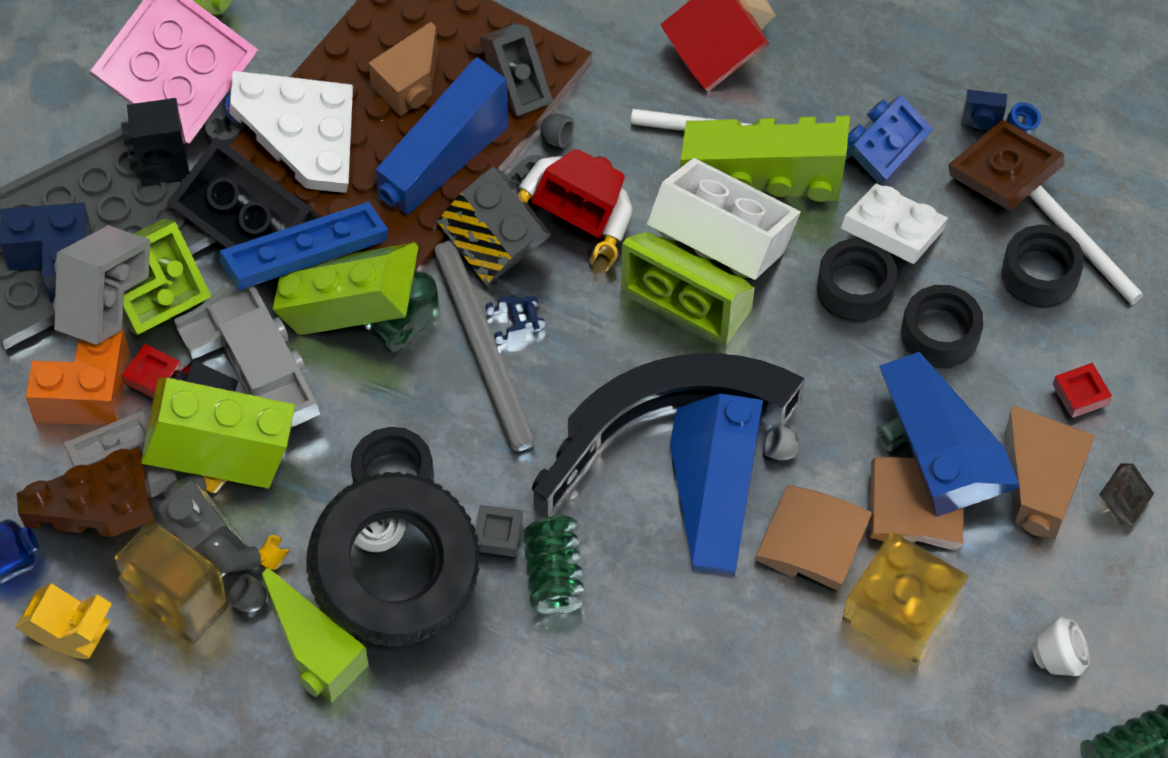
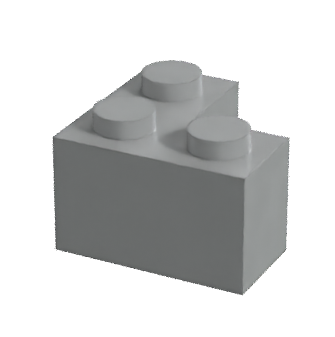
M108 225L58 251L54 266L56 272V296L53 303L55 311L54 330L96 345L122 330L124 291L146 280L149 276L150 239Z

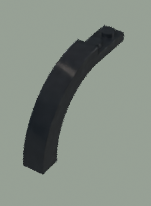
M722 353L678 355L635 367L598 388L568 417V438L559 447L556 454L557 460L549 470H541L532 484L534 510L549 518L601 449L618 433L646 417L673 410L721 393L763 400L760 420L772 426L774 424L783 425L802 399L805 378L766 361Z

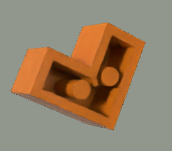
M123 327L120 332L98 345L78 338L75 362L32 360L26 400L35 423L105 426L120 420L125 384L121 375L128 367L130 357Z

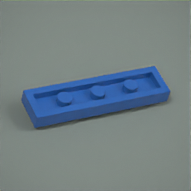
M366 202L220 250L219 262L239 291L385 242L388 237V228L370 202Z

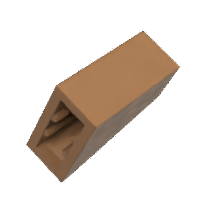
M1013 405L1005 429L1007 455L1020 484V488L1011 491L1015 525L1023 527L1032 535L1039 537L1047 536L1056 540L1095 435Z

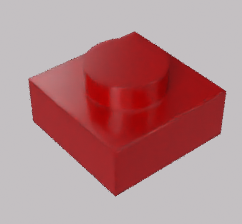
M144 344L121 376L125 385L154 399L158 378H170L175 370L181 371L182 366L179 360Z
M1093 362L1056 375L1052 384L1071 418L1110 405L1112 399L1109 389Z

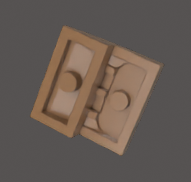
M875 457L871 461L870 512L873 513L870 517L869 538L904 547H909L914 542L919 541L954 551L964 544V508L937 517L915 458Z
M787 485L754 560L792 578L799 572L838 591L844 582L873 512L828 494Z

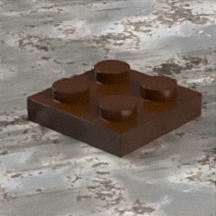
M1002 119L948 164L949 174L954 179L1011 211L1064 166V153Z

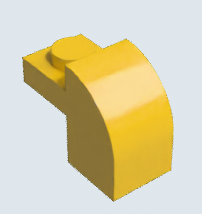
M50 583L34 592L14 628L49 649L73 658L88 659L91 657L110 622L105 616L112 603L98 594L79 601Z

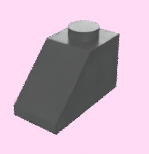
M512 24L479 37L488 65L507 79V100L515 116L553 103L528 26Z

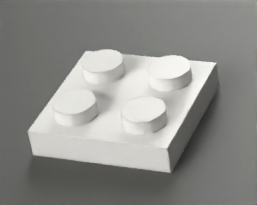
M876 183L845 215L841 229L914 264L943 232L948 217L937 213L933 207L927 204L916 203L900 195L892 187L881 186Z

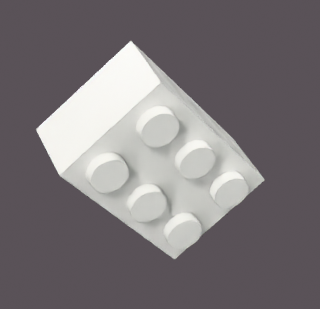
M693 158L662 182L647 225L658 230L659 234L666 239L680 241L688 245L699 256L715 259L730 267L731 271L736 275L756 280L785 253L801 212Z

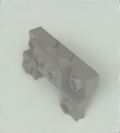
M230 280L224 283L205 303L189 313L174 319L176 329L192 360L224 347L249 395L295 404L291 428L320 415L318 402L303 376V373L306 372L304 362L297 349L289 350L285 343L289 338L284 324L279 317L272 319L255 285L238 291Z

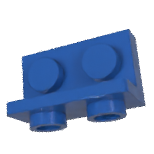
M902 95L889 103L882 99L866 114L870 121L864 127L861 124L857 125L848 133L846 159L853 156L879 184L886 181L933 130Z

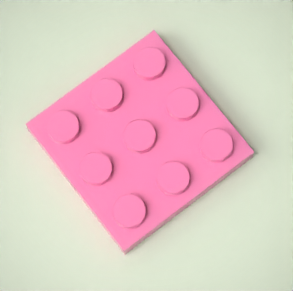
M143 0L89 74L129 104L176 98L186 146H188L231 88L233 71L243 72L258 49L193 0Z

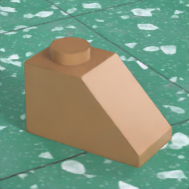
M432 22L428 23L368 63L371 87L399 116H402L412 108H419L432 96L438 53L436 26Z

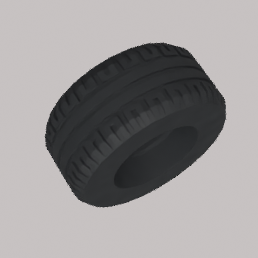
M384 472L383 474L377 473L370 477H363L362 480H357L343 488L327 504L316 521L310 535L306 556V574H308L307 579L311 587L312 595L314 594V600L320 606L321 611L355 639H360L364 643H371L377 646L384 645V647L409 645L422 641L447 626L462 611L472 595L480 567H478L480 563V545H477L479 539L475 533L476 529L474 524H471L470 521L472 519L465 512L464 506H460L459 500L453 497L448 490L442 489L443 486L438 483L435 484L430 479L426 480L423 479V476H415L407 472L406 474H402V472ZM395 518L411 523L426 536L433 549L434 568L432 576L425 588L409 599L402 601L378 599L365 591L354 576L351 566V552L355 539L365 527L378 520Z

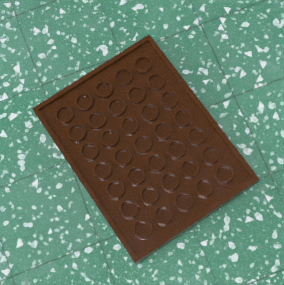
M357 0L290 76L291 78L353 85L347 192L305 188L295 178V172L282 159L277 161L256 140L257 134L249 126L244 128L229 147L322 216L370 202L388 228V237L385 242L358 251L364 252L415 242L419 246L412 282H415L435 257V246L449 240V236L437 220L464 189L493 166L504 172L541 126L542 121L550 115L592 63V52L493 0ZM432 22L436 26L438 47L432 96L419 108H412L402 116H399L371 87L368 63ZM512 24L528 26L553 103L519 116H515L508 104V128L408 215L396 206L390 207L384 203L377 192L376 168L476 57L488 65L479 37Z

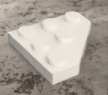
M233 71L229 113L239 123L244 122L257 134L256 140L277 161L282 159L295 172V178L305 188L347 192L353 85Z

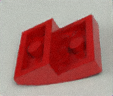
M689 0L660 24L680 57L708 92L769 44L753 15L744 9L739 0Z

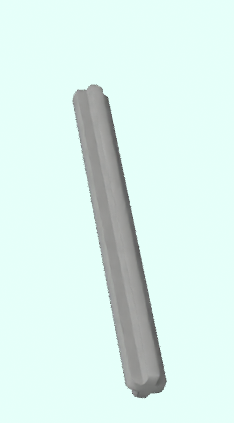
M449 240L439 243L434 248L436 260L511 447L516 452L530 449L534 445V436L458 249Z

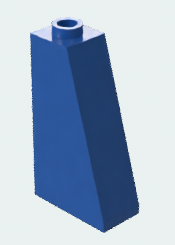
M476 57L376 168L377 192L383 202L390 207L396 206L408 215L508 128L507 79Z

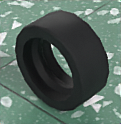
M1042 224L1029 226L1014 234L1008 243L1003 259L1002 276L1006 287L1014 296L1028 304L1039 306L1059 304L1069 298L1078 286L1083 271L1084 255L1080 244L1070 233L1055 226ZM1035 250L1050 252L1058 256L1066 265V274L1060 279L1050 281L1036 279L1028 275L1020 267L1019 257L1026 252Z
M856 238L839 241L826 251L820 261L817 291L821 302L832 313L840 317L852 320L873 318L886 310L892 301L898 269L893 256L878 246ZM849 264L864 265L873 269L881 277V286L873 293L864 295L850 294L840 289L834 283L833 273L841 266Z
M933 285L923 288L912 296L907 304L902 321V340L908 352L911 354L920 352L933 367H951L961 364L974 354L983 330V312L978 302L965 290L952 285ZM932 310H945L956 314L963 320L967 331L965 336L959 340L939 342L929 338L919 329L918 319L923 313Z
M386 427L374 430L362 438L353 450L350 465L353 482L367 477V468L370 462L379 455L389 452L405 453L413 457L418 466L417 475L423 476V479L433 481V459L429 446L420 435L406 428Z

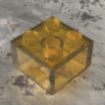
M155 521L145 524L114 557L120 573L118 579L125 587L127 593L125 596L126 601L137 612L144 615L148 611L158 618L160 627L175 639L182 636L194 645L229 607L219 568Z
M892 531L847 596L842 621L919 665L962 600L969 575Z

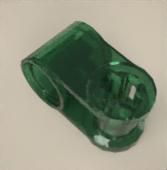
M414 272L406 317L363 324V326L367 330L376 331L384 338L386 346L392 352L401 350L439 314L440 305L436 281L425 272ZM417 296H426V297H427V298H425V299H423V300H419V301H417V300H412L413 298H415V297H417Z

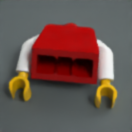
M578 149L572 150L563 157L542 158L537 161L518 186L521 190L519 192L526 202L532 198V203L599 239L601 236L605 237L604 241L598 243L594 248L589 262L592 266L597 255L603 254L609 259V264L605 271L607 272L612 268L618 257V250L615 246L616 242L621 243L633 213L628 193L622 188L625 175L613 168L610 160L602 156L594 158Z

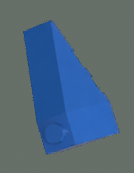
M920 352L879 366L937 517L1020 488L1004 446Z
M720 393L676 408L669 449L676 475L678 497L680 496L692 569L729 575L736 574L763 400Z

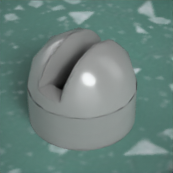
M774 424L768 430L764 439L763 452L765 456L783 461L795 457L799 451L797 433L788 427Z

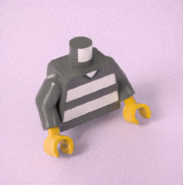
M190 474L173 481L166 487L163 495L164 501L158 505V511L186 549L216 579L220 580L227 573L257 568L260 566V563L266 568L276 570L290 552V549L278 547L282 539L277 535H269L260 550L255 546L248 547L211 496L205 491L216 493L227 480Z

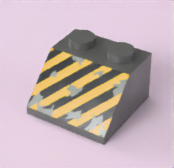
M494 166L464 189L437 220L486 286L490 285L551 236V233L503 171Z

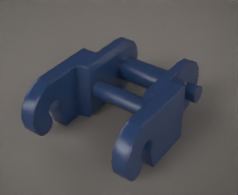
M516 295L498 299L496 307H494L492 302L487 303L485 306L488 315L508 312L509 315L512 314L515 326L507 328L506 335L503 336L501 331L494 334L497 344H507L527 339L526 334L539 332L546 325L545 319L538 318L535 310L539 305L537 297L527 296L517 299ZM527 311L529 320L520 321L518 313Z

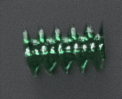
M563 515L544 517L534 521L523 531V542L526 544L525 558L528 560L526 563V570L529 576L528 590L531 592L530 606L541 614H565L575 611L582 606V601L576 598V596L584 592V583L578 580L582 576V567L576 564L580 561L581 555L580 551L575 549L579 544V537L572 533L577 529V521L573 517Z
M1160 704L1155 711H1145L1141 714L1140 718L1128 719L1124 726L1115 725L1111 727L1108 733L1101 732L1096 734L1093 741L1089 739L1083 740L1080 744L1082 758H1167L1168 706Z

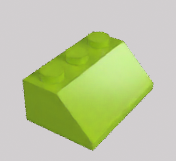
M649 231L627 237L622 243L621 289L726 345L729 343L752 310L755 287L749 285L741 276L730 275L713 266L708 259L694 256L679 248L672 240L658 237Z
M412 242L343 255L280 276L273 311L298 335L404 318L407 313L419 246Z
M158 378L140 464L269 489L287 448L295 404L171 378Z

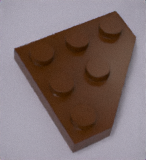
M138 446L130 450H116L110 453L104 460L88 466L77 465L67 470L62 476L49 481H35L27 485L23 491L17 493L18 514L24 526L38 528L43 524L42 522L52 523L56 531L82 533L86 527L97 528L102 536L113 537L155 521L146 464H140L142 458L140 447Z

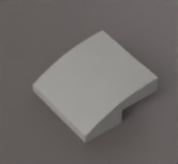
M144 410L64 442L73 467L77 465L88 466L104 460L110 453L119 449L130 450L139 446L143 453L149 420ZM146 465L151 497L163 493L170 483L177 480L175 473L171 469Z

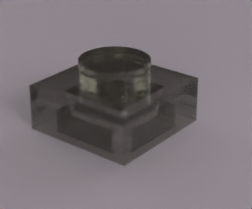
M1120 463L1099 495L1120 524L1134 525L1153 497L1154 492L1134 464Z

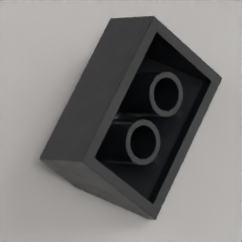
M215 137L167 202L226 248L323 217L217 137Z

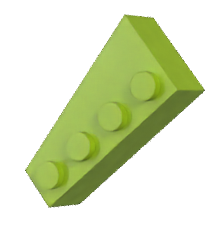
M850 115L836 116L835 123H817L816 117H799V124H777L775 118H759V121L752 125H742L738 119L686 121L680 168L691 159L696 158L763 193L776 197L810 198L818 202H839L847 152Z

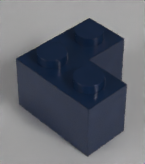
M85 202L0 209V245L9 271L42 268V277L50 302L53 303L56 296V272L54 266L57 252L92 234Z

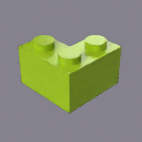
M165 218L134 233L150 239L149 276L146 280L124 291L122 321L127 330L137 335L212 297L176 222Z

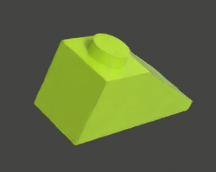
M267 568L262 573L266 594L298 671V681L313 696L317 697L321 693L332 703L369 666L366 647L346 630L334 623L325 613L271 569Z

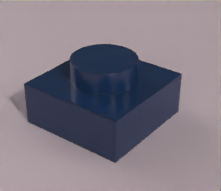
M967 89L961 126L975 127L980 130L992 129L1004 118L1007 94Z

